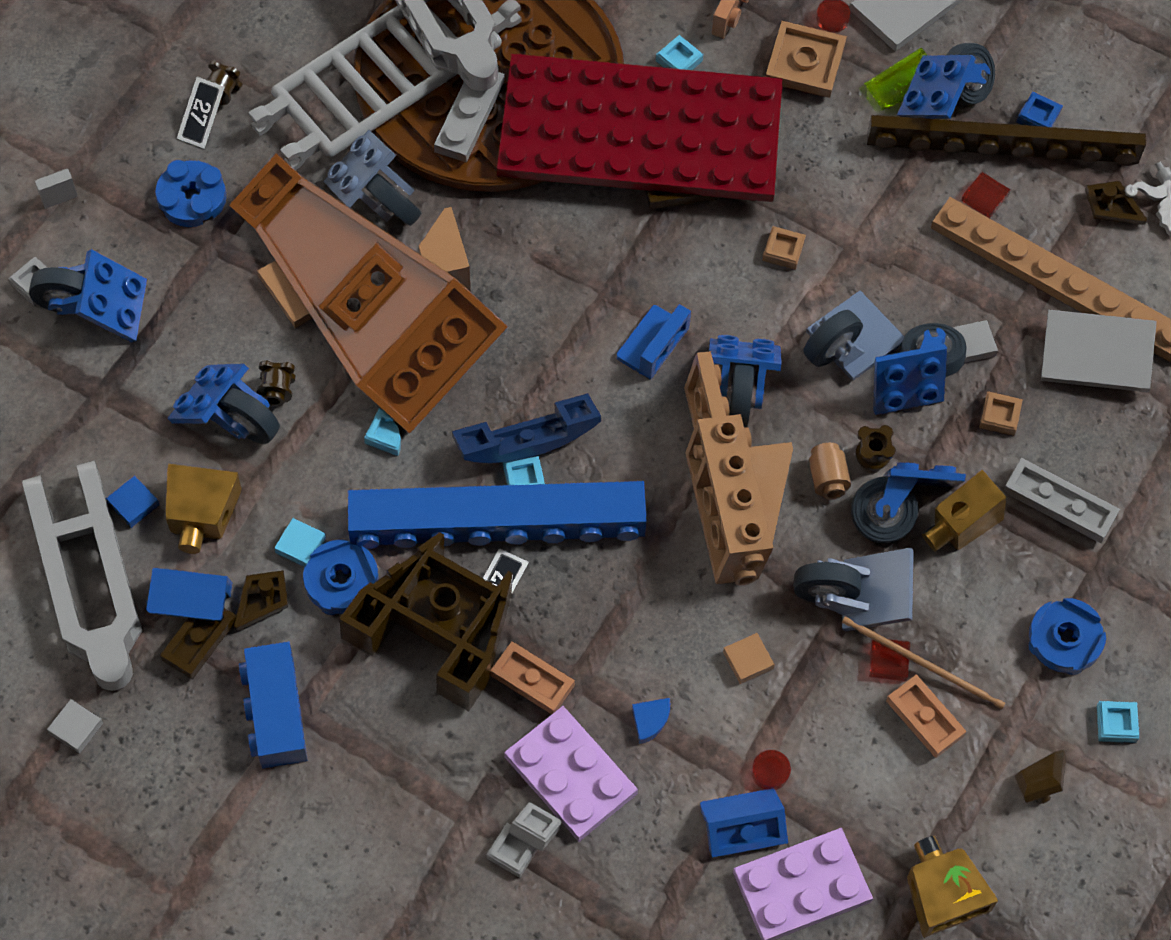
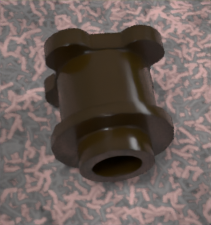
M212 60L208 65L212 72L207 81L225 87L219 105H227L231 101V92L233 90L239 91L243 86L239 80L240 71L233 66L228 67L216 60Z
M268 360L261 361L259 363V370H261L260 379L262 381L261 385L257 387L256 393L264 397L270 406L274 407L282 406L290 401L293 394L290 390V384L294 383L296 375L293 374L295 366L289 362L274 363Z
M883 425L880 428L863 426L858 430L857 437L861 441L856 447L855 456L862 467L868 470H880L886 467L894 457L896 448L892 445L891 440L894 432L890 426Z

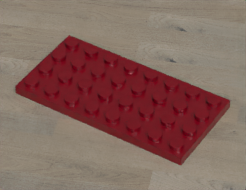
M511 53L497 176L773 202L783 79Z

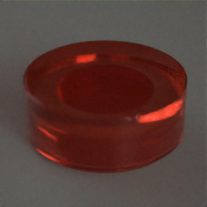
M824 0L819 4L816 21L820 28L834 33L840 32L847 27L850 19V8L844 1Z
M763 751L754 759L751 771L752 778L764 790H778L788 782L791 773L790 762L779 751Z

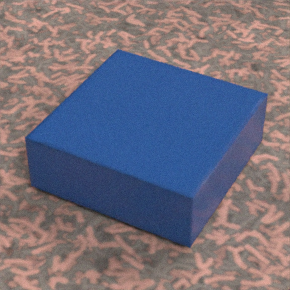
M1032 91L1018 115L1016 123L1028 126L1053 127L1062 111L1063 105Z
M135 475L106 498L111 508L131 528L160 505L158 499Z

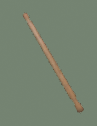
M845 616L841 623L857 629L861 634L983 700L992 702L996 707L1003 709L1005 702L989 696L983 690L874 631L854 623Z

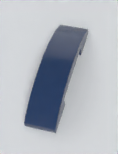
M587 393L555 402L554 414L493 431L490 430L487 422L452 431V437L463 459L466 461L479 463L510 462L549 452L577 439L601 422V415Z

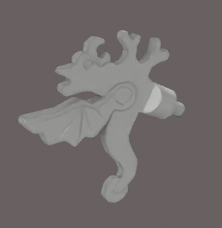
M1160 161L1155 166L1158 170L1156 176L1162 185L1153 187L1143 181L1136 182L1134 185L1130 184L1125 188V194L1128 197H1134L1138 193L1137 190H1139L1152 200H1162L1157 206L1159 211L1156 213V216L1160 219L1159 226L1165 228L1166 233L1171 237V169L1169 167L1164 168Z

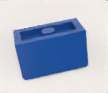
M679 304L671 314L659 306L653 305L617 352V360L651 380L688 331L691 311Z
M153 568L146 610L150 614L219 622L223 617L225 597H231L233 582L228 576Z
M766 789L700 802V810L706 822L709 851L712 858L788 843L785 809L775 789Z

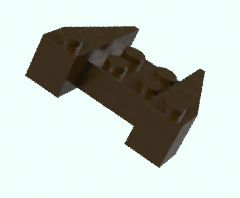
M439 532L418 547V552L401 564L399 562L387 570L385 576L374 584L370 582L358 592L339 619L341 639L373 656L396 623L450 653L436 674V693L469 712L490 680V670L493 668L512 595L513 573L507 571L498 586L492 584L444 557V534Z

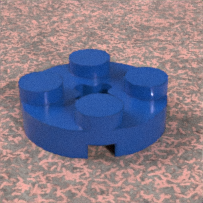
M172 161L168 165L167 170L160 176L155 190L157 203L164 212L165 217L170 222L183 227L203 225V220L209 219L211 216L214 219L222 212L227 198L220 170L201 161ZM188 189H196L200 194H194L191 199H187L184 192Z
M333 540L317 547L310 555L311 559L303 571L304 586L309 599L327 615L343 614L363 587L370 582L374 584L379 580L378 568L373 555L363 546L360 548L357 545L350 544V541ZM342 570L344 574L350 573L351 577L344 584L334 583L332 579L335 578V571Z
M1064 598L1063 601L1048 602L1036 612L1029 627L1028 645L1031 653L1048 668L1069 675H1077L1097 661L1106 643V633L1103 632L1100 616L1090 605L1077 599ZM1067 628L1073 630L1072 637L1077 641H1069L1068 643L1062 641L1058 630L1061 632H1065Z

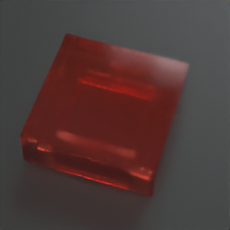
M981 172L963 194L961 201L990 219L1007 199L1011 189Z
M888 639L910 651L909 641ZM872 640L869 677L907 681L909 659Z

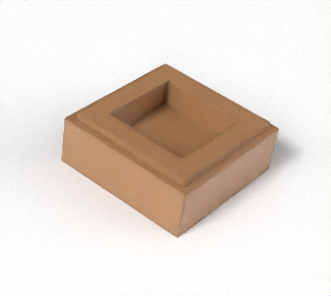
M772 226L762 261L796 270L806 235Z
M987 391L979 428L1015 436L1023 399Z
M758 633L728 645L723 649V653L740 684L774 669L775 664Z

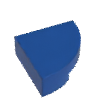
M670 698L632 704L639 744L654 739L664 728L670 714Z

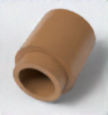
M831 442L813 447L811 449L809 465L815 493L829 500L844 496L845 492L851 487L844 452L840 450L838 444Z

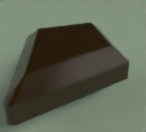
M1120 181L1086 185L1085 192L1094 219L1137 225L1146 224L1147 217L1133 198L1125 194V187Z
M284 570L246 575L235 620L236 630H241L288 608Z
M1064 750L1051 753L1015 775L1016 783L1025 803L1036 800L1037 803L1044 804L1050 801V795L1063 791L1066 765Z

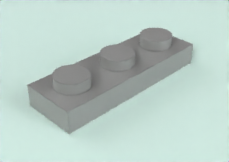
M498 72L497 83L484 91L470 89L465 82L463 83L435 141L434 152L467 163L504 84L503 73Z
M1023 458L1020 459L1003 490L1009 496L1099 543L1103 542L1120 510Z

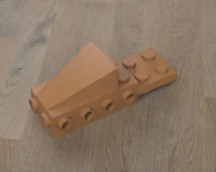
M711 351L696 353L684 387L694 427L685 454L716 584L735 582L737 585H747L759 579L773 550V539L793 446L792 442L751 447V433L748 427L744 428L741 414L729 416L728 400L725 396L722 397L719 387L721 385L719 365H714Z

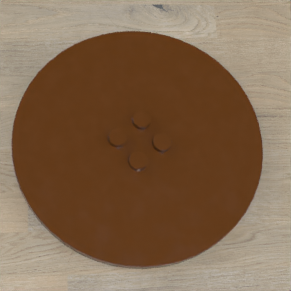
M384 0L373 13L366 26L398 6L396 1ZM430 0L426 3L457 38L474 31V28L471 25H467L464 17L448 0ZM507 0L482 1L492 15ZM516 0L521 6V10L517 14L521 17L522 22L510 28L506 27L497 33L502 43L500 47L494 50L498 62V72L504 74V84L467 163L434 152L435 141L464 83L459 74L371 132L396 155L394 160L408 170L438 184L470 191L495 192L515 190L545 182L497 176L511 53L624 64L619 38L612 23L594 0ZM404 17L401 20H399V22L405 27V29L422 46L413 29L411 28L410 24L408 23L407 19ZM388 29L372 38L413 86L430 77ZM359 46L355 54L354 69L386 104H389L401 96L402 93ZM355 90L358 107L364 120L375 112Z

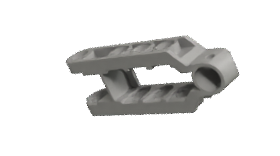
M395 0L435 68L459 74L465 84L470 89L476 91L490 89L497 83L499 77L498 62L493 51L497 42V38L493 33L495 20L482 0H456L464 12L467 25L471 24L474 28V31L457 39L448 38L444 35L424 0Z
M95 460L77 465L89 514L55 523L46 499L41 475L22 480L62 639L66 643L69 653L89 662L98 685L103 689L112 691L125 687L133 676L129 652L142 633V628ZM95 533L117 616L111 625L87 631L81 628L78 622L79 614L69 588L71 583L60 552H62L60 542Z

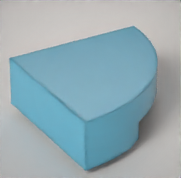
M379 408L364 437L365 444L398 456L401 448L399 428L393 418Z

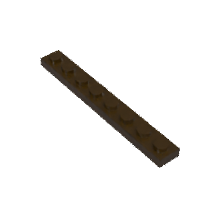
M871 115L867 131V145L880 148H912L917 151L931 149L945 150L950 153L1014 155L1019 158L1034 156L1048 157L1052 160L1107 161L1127 165L1131 163L1139 164L1146 147V134Z

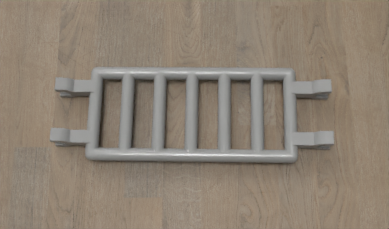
M448 0L464 17V12L456 0ZM507 0L497 12L492 14L495 20L493 33L497 38L494 50L500 47L502 43L497 33L506 27L510 28L522 22L521 17L517 14L521 10V6L516 0ZM396 6L275 84L271 89L275 100L265 106H258L248 113L254 121L251 123L252 128L259 136L266 133L273 126L274 122L287 114L302 128L308 136L297 143H290L280 149L285 157L284 160L297 170L307 158L320 150L327 157L335 156L350 146L359 136L364 135L368 130L373 131L457 74L435 68L425 49L399 22L405 16L399 6ZM429 8L444 35L448 38L457 39L452 31ZM388 29L430 77L413 86L372 38ZM360 46L400 90L402 95L386 104L344 56ZM333 64L375 113L359 123L316 74ZM305 82L347 131L330 141L288 92Z

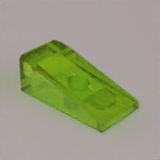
M922 47L864 83L882 110L903 101L922 56H928Z

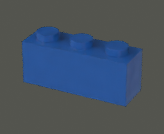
M290 641L245 648L246 662L239 663L242 686L249 685L250 697L243 700L246 720H253L255 733L248 734L251 757H259L262 769L308 761Z

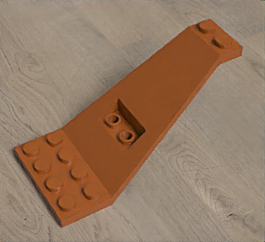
M277 153L229 205L256 229L355 385L408 433L414 430L508 327L454 276L302 177ZM379 271L384 274L385 281L383 284L376 285L372 282L371 276L374 272ZM356 298L360 301L361 307L358 311L349 310L347 307L349 299Z

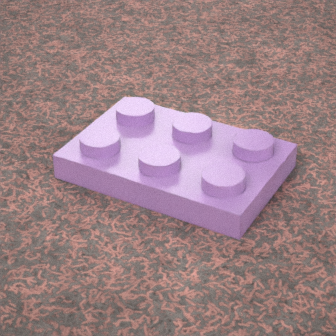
M564 706L504 752V757L556 817L562 821L563 825L578 842L638 794V789Z
M842 828L743 864L733 870L761 940L781 938L867 905L873 900Z

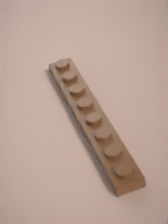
M949 197L933 220L931 229L1081 313L1157 321L1154 353L1171 362L1170 318L952 197Z

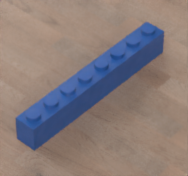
M644 481L348 490V533L350 544L357 545L360 548L363 546L366 549H373L379 545L393 544L400 548H410L416 544H424L439 532L444 534L445 547L456 542H469L472 545L480 546L489 544L491 541L523 544L527 540L559 543L564 539H580L585 542H595L601 538L614 537L622 541H631L638 537H645L646 531Z

